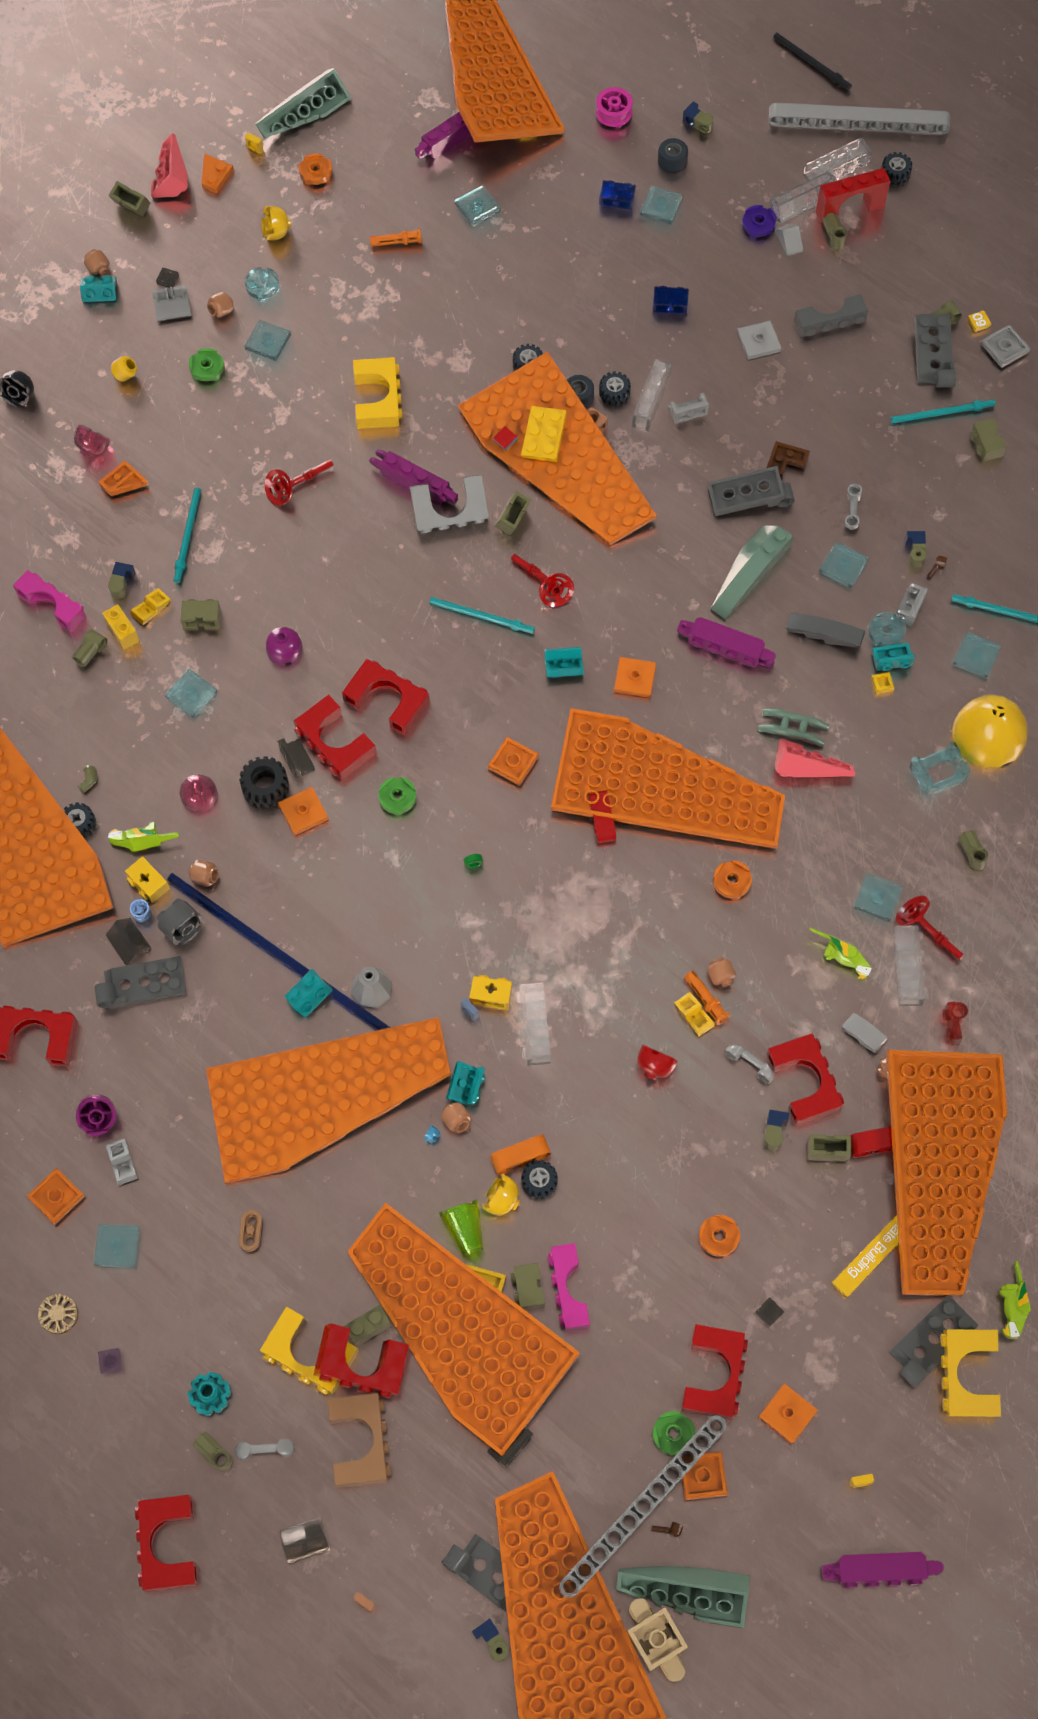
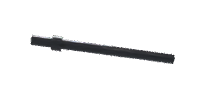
M776 32L773 38L830 77L832 82L837 85L840 84L847 90L851 89L852 84L843 79L841 74L833 72Z

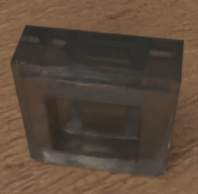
M162 267L156 283L168 288L172 286L173 289L179 273Z
M769 1297L755 1311V1314L770 1328L784 1314V1311Z

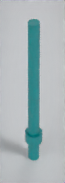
M994 399L987 401L976 400L964 405L893 416L890 420L891 424L971 410L976 412L981 411L983 408L994 407L996 403Z
M197 487L193 491L179 557L174 566L175 575L173 581L175 583H180L182 573L186 568L185 559L201 489Z
M953 594L951 599L953 602L965 604V607H977L1038 623V615L975 600V597H963Z
M434 597L430 599V604L504 625L517 632L521 630L534 634L535 627L523 624L522 621L516 619L514 621Z

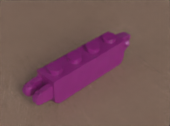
M460 112L421 136L422 141L415 148V155L419 159L427 155L437 158L471 135Z
M381 449L376 450V456L381 458L382 461L374 457L370 458V464L380 469L381 474L385 478L410 490V486L428 484L431 502L436 505H441L445 501L455 505L459 499L458 494L453 492L448 481L391 451L387 453Z
M699 617L695 622L681 620L677 628V632L689 638L688 643H691L693 646L702 647L713 654H721L730 660L740 661L746 666L757 668L759 664L771 667L775 663V653L764 648L765 643L762 639L708 619Z
M922 1552L842 1555L837 1563L822 1566V1579L837 1581L838 1584H844L845 1588H857V1584L866 1583V1587H879V1583L888 1582V1586H901V1582L909 1581L910 1585H923V1581L927 1580L928 1576L941 1574L944 1570V1564L935 1560L926 1561V1556Z

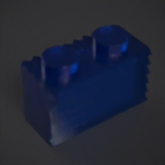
M603 180L599 196V206L633 210L636 185Z
M655 286L653 312L687 315L689 289Z

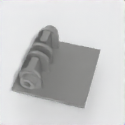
M180 285L174 287V289L171 286L170 290H167L166 287L165 290L155 289L152 292L157 321L191 316L186 286Z

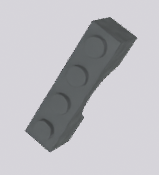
M862 294L845 298L843 307L832 314L821 313L812 306L796 310L794 322L800 337L812 336L816 333L828 332L832 329L844 328L852 324H860L866 321L868 308Z

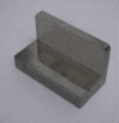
M284 738L277 741L279 750L295 779L315 770L300 739L290 743H286Z
M131 918L116 920L106 933V937L125 964L130 963L136 954L148 952L151 948Z
M528 1428L524 1429L503 1456L491 1447L487 1452L506 1469L532 1440L534 1434Z
M321 1518L280 1531L282 1547L288 1563L330 1550Z

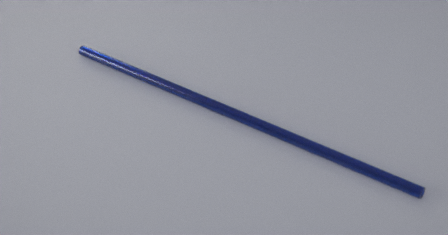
M171 873L168 876V882L296 973L304 977L310 971L177 875ZM323 980L332 988V992L329 994L330 997L377 1030L391 1028Z

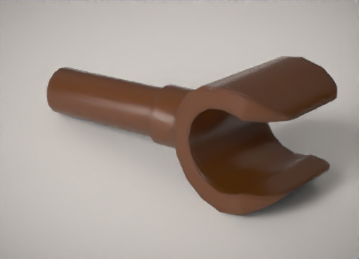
M938 556L927 577L931 578L938 566L944 568L947 558Z
M672 1522L670 1528L652 1526V1531L665 1532L674 1537H679L683 1530V1526L676 1522Z

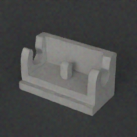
M701 393L698 399L675 405L671 401L668 409L674 423H679L708 415L709 403L704 393Z
M911 584L910 588H907L893 619L913 626L926 598L928 588Z

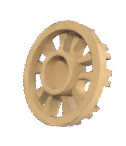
M63 1294L47 1297L38 1309V1319L41 1326L48 1332L56 1334L69 1330L76 1322L78 1315L75 1302ZM63 1298L62 1304L59 1305L60 1299ZM56 1299V1304L52 1305L50 1301ZM68 1301L72 1304V1306L64 1308ZM46 1304H48L51 1307L50 1310L45 1308ZM73 1310H74V1313H72V1314H67V1312H66V1311H73ZM43 1311L49 1313L46 1317H42ZM66 1317L72 1318L69 1324L64 1322ZM49 1318H51V1320H50L49 1322H47L46 1324H44V1322H45L46 1320H48ZM53 1322H56L55 1329L49 1328ZM59 1322H62L64 1328H60Z

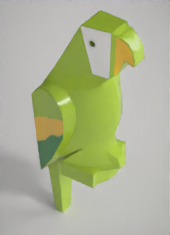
M150 822L149 826L145 828H133L127 831L114 829L108 835L111 845L126 847L132 852L160 846L161 842L179 837L178 832L158 834L154 822Z
M809 929L830 940L823 955L826 957V960L835 959L844 966L854 967L859 974V979H865L869 976L872 967L855 945L816 929Z
M1018 1261L1014 1262L1017 1284H1006L1001 1286L999 1294L1004 1298V1312L1007 1319L1005 1329L1003 1328L1001 1332L1008 1339L1020 1337L1027 1316L1031 1311L1025 1280L1023 1281Z

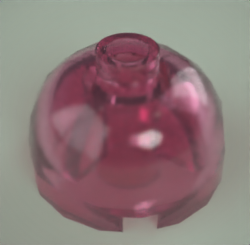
M78 425L74 434L76 447L80 449V454L86 457L103 454L110 443L109 438L82 425Z
M195 774L183 781L180 786V798L187 810L202 813L214 807L218 791L210 777L203 774Z

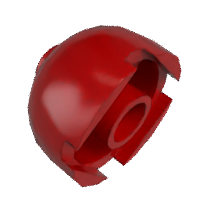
M643 1044L637 1057L640 1069L645 1071L644 1076L655 1080L656 1077H668L678 1063V1060Z

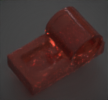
M955 1001L947 1002L942 1010L943 1020L947 1021L948 1025L946 1036L951 1041V1046L960 1045L963 1039L960 1024L964 1022L968 1014L967 1006L964 1003ZM953 1011H959L962 1016H955Z

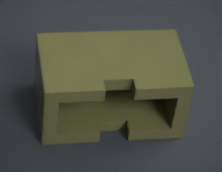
M116 181L108 195L115 203L142 218L151 204L144 195Z
M994 418L975 422L972 431H970V437L976 444L977 454L981 455L983 462L1003 457L1006 450V444L1002 435L998 436L997 434L999 428Z
M515 491L506 504L495 527L510 536L519 524L531 499Z
M189 599L182 601L181 623L183 629H198V626H205V629H220L221 608L218 600L207 599L206 601Z
M809 1135L807 1140V1160L849 1161L851 1156V1136Z
M532 1263L514 1266V1273L510 1274L512 1286L516 1285L517 1293H514L515 1303L525 1311L545 1308L542 1287L538 1288V1284L541 1283L539 1264Z
M379 1304L347 1323L344 1327L350 1328L349 1338L355 1347H359L372 1337L389 1329L391 1323Z

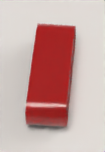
M607 790L598 791L599 800L595 804H591L592 811L612 814L611 807H607L603 803V797L608 793ZM589 793L590 801L593 802L597 799L595 793ZM606 796L605 802L610 805L609 796ZM593 815L595 833H597L598 840L597 844L616 841L613 818Z
M891 1126L849 1135L851 1136V1152L853 1157L893 1151Z

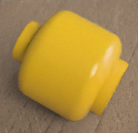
M122 356L111 364V373L118 381L125 382L135 376L137 365L129 356Z

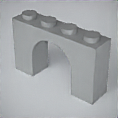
M482 475L462 477L466 500L462 510L453 516H442L433 509L428 484L410 486L417 530H421V533L432 532V528L439 527V530H445L450 528L449 525L456 524L457 527L466 526L467 522L474 521V524L485 522V519L489 518Z

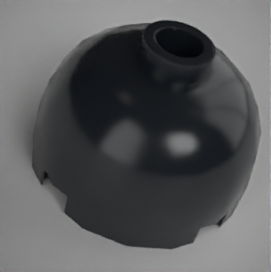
M18 370L5 373L0 379L1 397L13 406H18V404L25 406L32 398L34 392L31 378Z

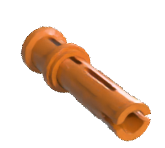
M420 228L413 231L403 230L402 233L370 236L371 247L400 243L408 245V243L416 242L422 244Z
M695 971L687 973L684 979L705 1005V1011L711 1014L715 1024L718 1026L728 1020L731 1016L730 1013L723 1009L719 999L712 996Z

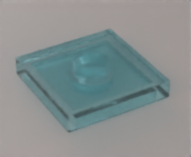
M483 185L455 200V205L473 227L501 212V207Z
M651 186L640 209V215L672 224L682 202L683 195Z
M259 320L244 345L245 350L276 361L290 338L291 331Z
M836 542L820 567L819 572L851 588L869 558Z
M967 632L953 665L988 678L1002 645Z
M188 669L165 694V697L194 718L215 696L218 690L191 669Z
M866 873L853 908L890 922L903 886Z
M98 1224L94 1266L136 1268L140 1227Z

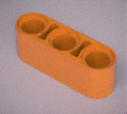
M541 1134L492 1153L490 1158L497 1175L527 1166L528 1163H533L534 1160L540 1161L552 1153L545 1136Z

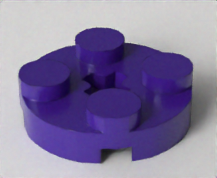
M754 205L747 208L742 218V226L749 233L750 237H763L774 232L776 215L769 207L768 209L763 208V205Z

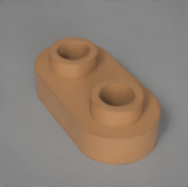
M255 1210L246 1211L241 1218L239 1245L246 1252L255 1251L260 1245L262 1217ZM251 1219L256 1220L255 1224L250 1225L249 1221ZM248 1239H253L251 1245L246 1244Z

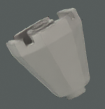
M365 967L353 977L351 996L362 1008L372 1007L378 1009L390 1000L392 981L382 969Z

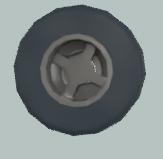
M670 138L664 140L658 149V164L666 171L676 172L682 170L688 161V146L680 139Z
M583 375L569 377L567 379L568 383L584 407L587 408L594 400V384L592 380Z

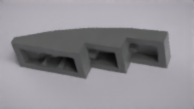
M791 613L786 626L788 632L802 633L806 635V638L822 639L825 641V644L860 647L865 635V630L845 623L798 613Z

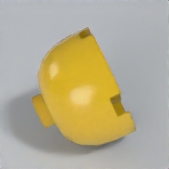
M265 206L262 212L265 213V218H261L263 237L267 236L266 241L279 240L290 229L291 220L282 208L278 206Z
M500 1174L501 1179L498 1177L495 1179L485 1195L488 1198L487 1203H482V1209L493 1215L502 1216L510 1210L514 1211L520 1202L517 1199L519 1195L517 1184L504 1174Z

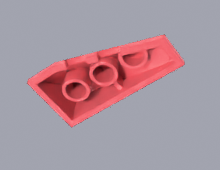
M172 133L162 143L158 158L161 162L155 169L157 177L151 184V197L153 198L175 197L184 192L188 187L187 171L176 136Z
M781 738L779 740L775 769L783 777L855 776L854 767L850 764L832 757L825 759L818 751L814 750L810 753L803 749V745Z

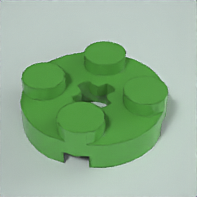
M203 348L190 357L189 369L195 380L215 381L221 377L224 370L223 357L216 350ZM206 362H208L210 366L204 367L202 365H205Z
M404 777L389 778L379 788L381 806L387 812L397 816L409 811L417 799L415 786ZM396 792L398 794L401 792V798L395 799L393 793Z
M677 1411L666 1412L655 1422L652 1432L653 1440L662 1453L676 1456L695 1435V1428L692 1421L682 1413ZM671 1428H675V1431L680 1432L677 1435V1439L668 1436Z

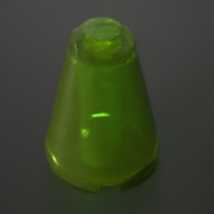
M478 1200L439 1212L443 1223L464 1257L468 1256L469 1259L481 1256L480 1251H483Z

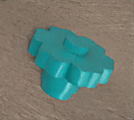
M208 1372L206 1376L199 1374L191 1381L193 1389L187 1394L189 1404L192 1407H196V1411L199 1414L211 1416L213 1411L221 1413L228 1406L227 1398L231 1396L230 1385L227 1381H223L221 1374Z

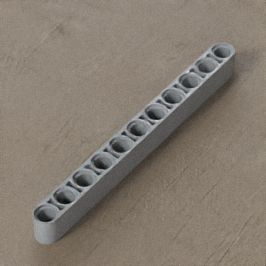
M773 103L769 107V123L772 126L942 135L950 132V113L933 110Z
M716 1415L707 1420L563 1578L559 1586L562 1596L565 1598L576 1596L716 1442L726 1429V1423L722 1417ZM710 1423H719L721 1430L719 1432L712 1431ZM696 1438H704L707 1443L706 1447L701 1448L697 1446ZM689 1453L692 1456V1462L684 1463L681 1455ZM675 1469L678 1473V1478L670 1479L667 1476V1470ZM656 1484L661 1485L664 1490L663 1494H654L652 1487ZM641 1500L646 1501L649 1504V1510L641 1511L638 1508V1502ZM624 1517H632L635 1522L634 1526L631 1528L626 1527L623 1524ZM612 1532L617 1533L620 1537V1542L612 1544L608 1539V1535ZM599 1548L605 1552L603 1560L595 1559L593 1555L595 1549ZM581 1565H587L590 1568L589 1576L583 1577L579 1574L578 1569ZM571 1581L575 1584V1591L573 1593L565 1592L563 1588L565 1582Z

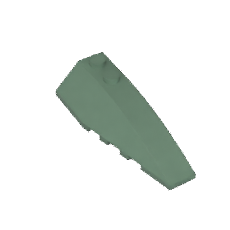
M329 69L299 89L255 124L262 136L268 138L326 117L350 100L351 96L335 69Z
M762 525L740 550L710 611L725 621L791 548L793 535L780 526Z
M679 1566L618 1569L616 1590L644 1599L646 1597L653 1600L654 1604L659 1606L665 1604L675 1608V1612L681 1614L683 1612L694 1615V1619L744 1628L750 1575Z

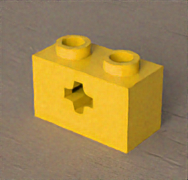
M118 604L102 613L105 623L123 650L140 642L136 630Z
M143 856L125 870L128 877L126 881L131 887L134 888L136 886L140 890L138 893L145 901L148 899L153 904L170 890L167 881Z
M486 975L473 976L469 1000L473 1005L509 1010L512 982L506 978L491 979Z

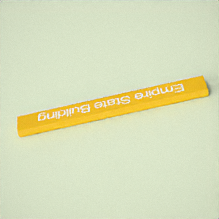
M897 1215L831 1283L846 1298L899 1244Z

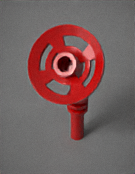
M328 460L313 469L310 468V471L306 470V473L303 472L302 475L291 480L283 470H271L265 478L266 495L272 503L284 505L292 496V487L305 481L308 482L313 477L316 478V475L334 465L331 460ZM278 474V476L275 477L273 481H271L273 476ZM273 487L275 492L278 494L277 498L272 493L271 488Z
M516 554L512 555L511 560L527 570V573H530L534 578L537 577L542 581L539 587V597L545 605L559 607L571 599L574 593V583L568 575L554 573L547 576L533 563L529 564ZM556 577H562V578H564L566 581L564 582L562 579H559V578H556ZM564 588H568L567 594L562 598L560 595L563 593ZM548 596L549 598L555 599L556 601L547 600L545 597Z
M926 896L914 897L899 909L896 914V922L899 925L906 926L918 922L933 937V940L940 944V947H945L959 961L964 957V954L948 941V937L944 934L942 935L941 931L938 932L923 917L930 906V901Z

